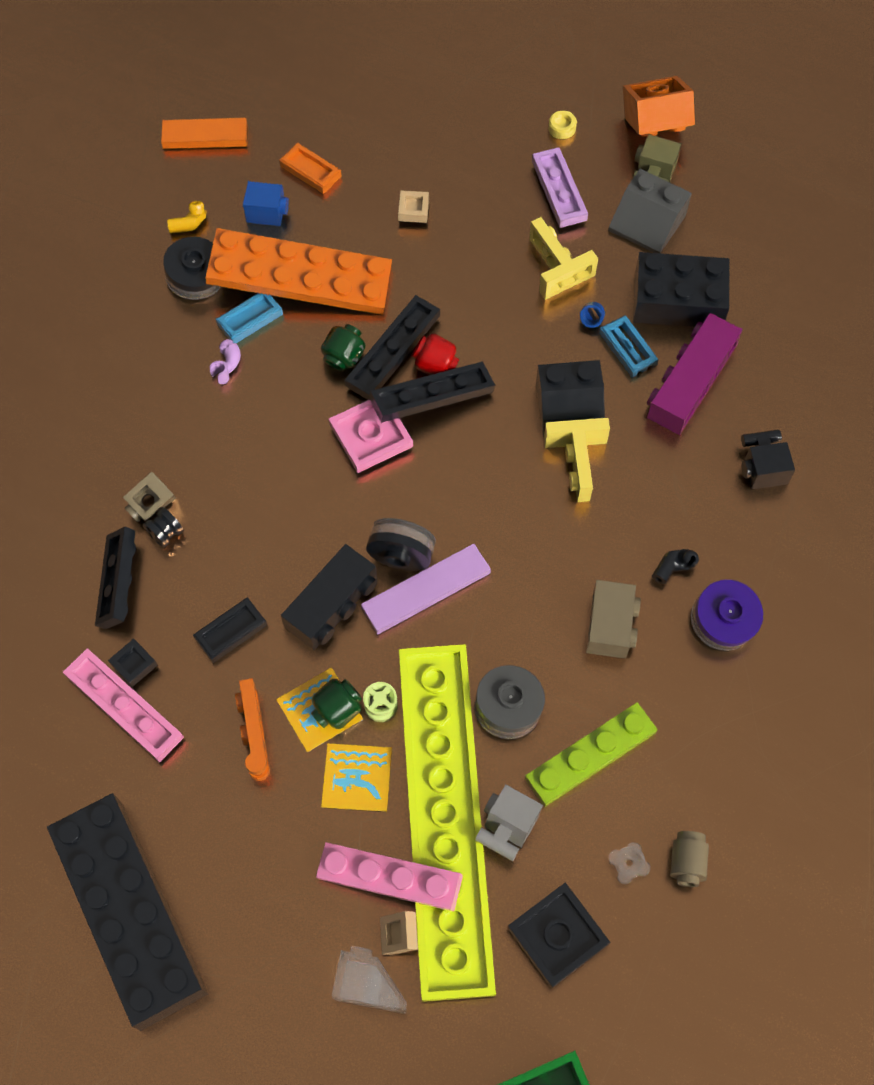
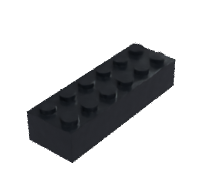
M112 793L47 826L131 1026L142 1031L208 995L120 800Z

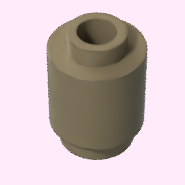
M680 831L677 833V839L673 841L670 876L677 879L678 885L698 887L699 882L707 880L709 844L706 843V835L695 831Z

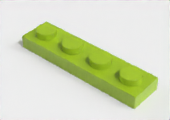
M637 702L525 775V780L542 805L546 807L656 734L658 729Z

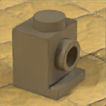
M152 471L123 497L129 503L125 510L137 522L142 518L145 521L152 520L162 507L165 508L176 499L175 495ZM149 495L153 496L154 504L150 507L144 506L143 499Z

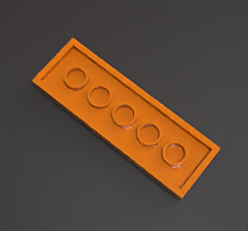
M216 228L206 273V284L383 315L392 259Z

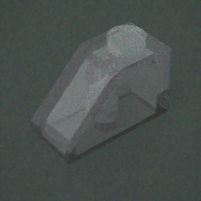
M351 946L350 952L341 950L332 991V998L334 1000L402 1014L407 1013V1002L378 957L372 956V950L357 946Z

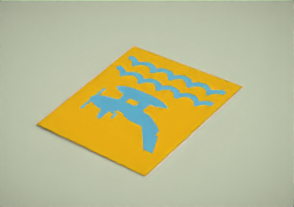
M332 667L276 699L307 752L363 720L359 713L343 728L335 729L330 725L323 728L312 716L311 712L315 710L311 700L312 696L331 679H338Z
M327 743L321 808L387 812L392 747Z

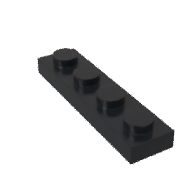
M415 295L345 379V386L369 400L370 391L382 388L418 344L421 337L440 317V309Z
M482 361L370 391L369 399L380 422L383 423L493 393L496 385Z

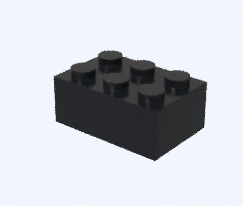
M639 252L634 281L633 323L695 327L699 321L704 323L710 313L726 321L729 311L730 258Z

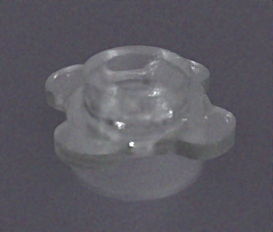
M631 842L620 851L613 850L609 854V862L615 866L618 872L617 879L622 884H629L632 878L639 875L647 876L650 872V864L645 861L644 854L641 851L642 848L638 843ZM631 860L633 862V865L628 866L626 864V861Z

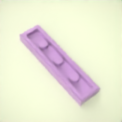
M472 544L362 603L361 609L378 635L489 575L491 568L476 545Z

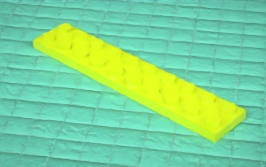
M466 644L399 649L412 859L414 863L449 870L463 875L454 912L415 903L422 1002L496 996L483 844L475 840L482 826Z

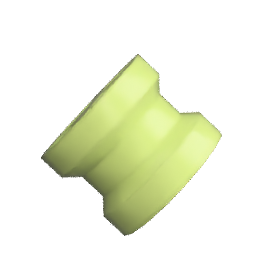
M375 682L366 688L363 694V703L367 716L376 722H385L393 718L398 708L395 689L386 682Z

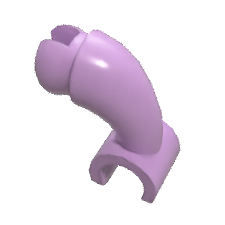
M231 339L223 340L219 346L220 352L224 354L226 361L218 360L210 365L211 376L214 377L219 373L218 382L222 385L229 381V373L237 367L241 358V351L238 345Z

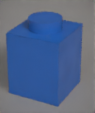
M248 181L243 201L246 223L281 226L282 217L288 214L289 199L284 197L283 185Z

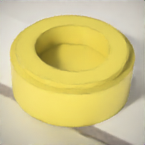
M557 111L549 118L548 130L555 138L568 139L576 132L577 119L568 111Z

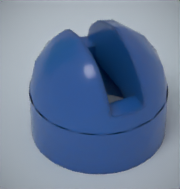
M595 301L585 304L580 312L581 322L589 328L598 327L605 317L604 307ZM591 308H594L595 312L599 316L598 319H596Z

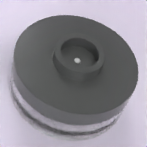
M513 665L500 666L489 671L481 679L474 701L475 715L481 726L492 735L505 739L520 738L531 732L538 724L545 705V693L540 681L528 670Z

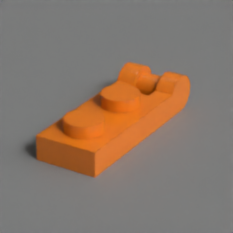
M253 678L239 681L241 692L235 693L238 713L244 712L246 724L240 725L242 742L244 746L249 745L250 754L245 759V765L254 780L262 781L269 776L270 767L257 688Z

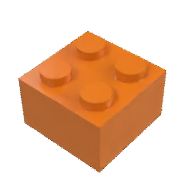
M672 76L623 85L625 120L638 135L648 137V134L655 136L659 131L664 130L678 132L685 130L686 126L695 125L694 90L680 77Z

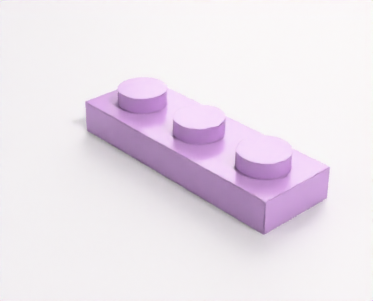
M560 147L532 154V163L559 227L587 221L588 212Z

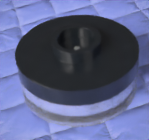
M186 237L177 240L166 250L163 259L165 280L175 294L186 299L198 300L207 298L220 289L221 286L206 284V273L213 242L201 237Z
M383 518L373 523L366 551L372 558L384 565L406 571H421L427 569L430 565L436 539L430 531L415 523L396 518Z

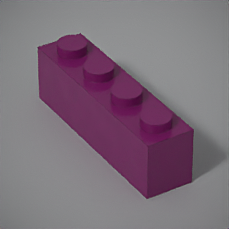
M712 313L708 315L704 323L699 321L692 331L691 338L693 340L689 345L684 343L676 357L678 363L675 367L670 365L667 368L661 381L664 384L660 390L655 388L649 396L647 405L650 406L647 418L680 435L735 350L743 329Z

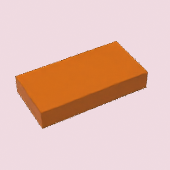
M298 142L279 160L280 167L322 194L341 177V170Z

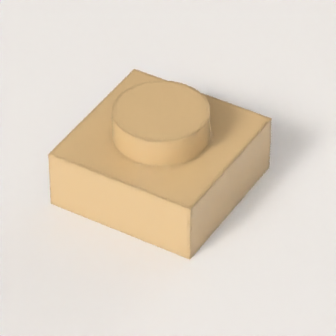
M400 191L398 221L427 223L429 192Z
M403 911L380 917L383 955H395L418 950L416 912Z

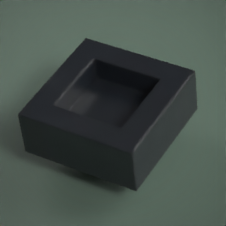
M134 638L108 660L110 665L131 687L157 666L156 661Z

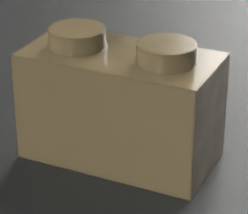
M596 580L592 597L586 653L626 659L629 648L636 647L638 628H632L633 617L639 616L641 598L635 597L636 585Z

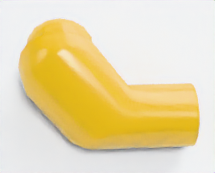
M191 202L189 204L190 212L185 217L167 219L169 233L195 230L207 215L203 202Z

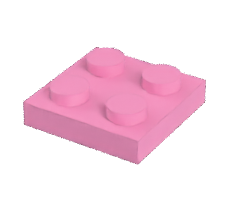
M370 399L329 418L330 427L357 473L413 447V440L401 420L397 418L381 423Z

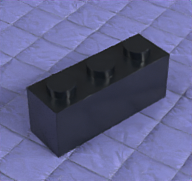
M345 544L281 614L284 628L313 650L320 643L322 645L327 643L335 632L334 627L341 619H348L356 609V602L363 595L368 596L376 587L378 582L376 566Z

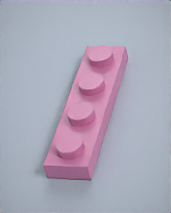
M88 648L63 671L64 675L159 763L184 738L181 732Z
M325 842L316 878L454 912L463 875L449 870Z

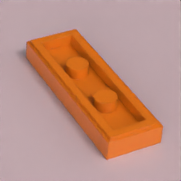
M247 119L162 120L161 144L163 149L247 146Z

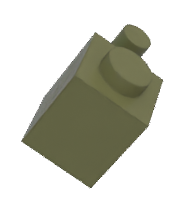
M648 134L645 145L639 144L634 161L639 162L638 170L634 173V177L639 169H642L670 182L682 143Z

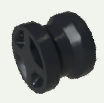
M164 507L157 512V517L143 523L147 533L162 548L169 545L170 539L174 535L179 536L184 531L178 520Z

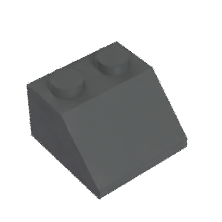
M639 169L626 188L608 231L653 253H661L687 215L692 193Z

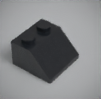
M600 360L538 365L536 390L543 437L546 422L605 418L604 383Z

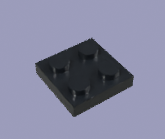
M566 882L507 927L551 989L611 943Z

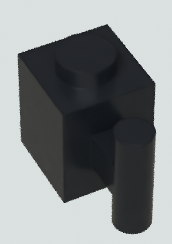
M780 430L741 435L743 447L755 446L749 448L746 458L742 460L741 465L743 476L745 479H749L751 490L787 485L795 472L788 443H776L782 441Z

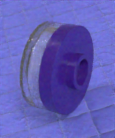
M720 580L710 584L697 597L691 610V622L697 636L708 646L723 651L735 650L745 645L757 634L763 622V608L756 593L747 585L735 580Z

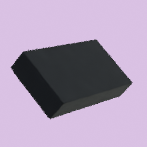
M247 597L193 634V637L211 662L215 663L266 627L267 622Z

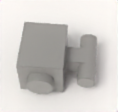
M505 785L500 795L492 794L484 809V812L488 814L484 827L494 832V834L481 828L475 840L507 859L514 861L519 848L508 841L522 848L539 817L543 805Z

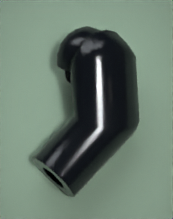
M689 549L669 551L663 556L653 572L652 578L657 583L665 585L673 572L689 570L695 567L699 562V556L695 551Z

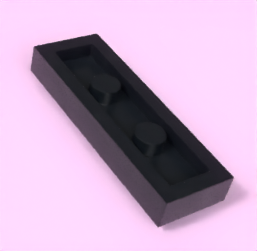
M125 526L106 536L95 626L103 629H108L124 622L128 613L127 597L132 581L131 565L132 557L136 550L134 543L136 530Z

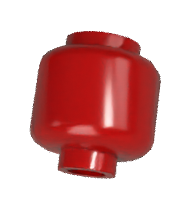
M435 333L430 334L428 337L423 335L412 354V357L415 358V367L428 375L455 369L459 362V358L455 357L457 351L455 344Z

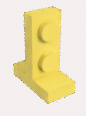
M542 217L531 221L529 240L550 268V270L542 273L540 277L539 292L545 300L596 275L598 257L593 250L572 259L570 251L566 247H562L557 240L554 229L551 226H547Z
M609 418L545 423V448L565 447L567 463H572L573 472H569L570 490L576 491L577 502H587L591 499L593 483L587 445L607 444L610 431Z

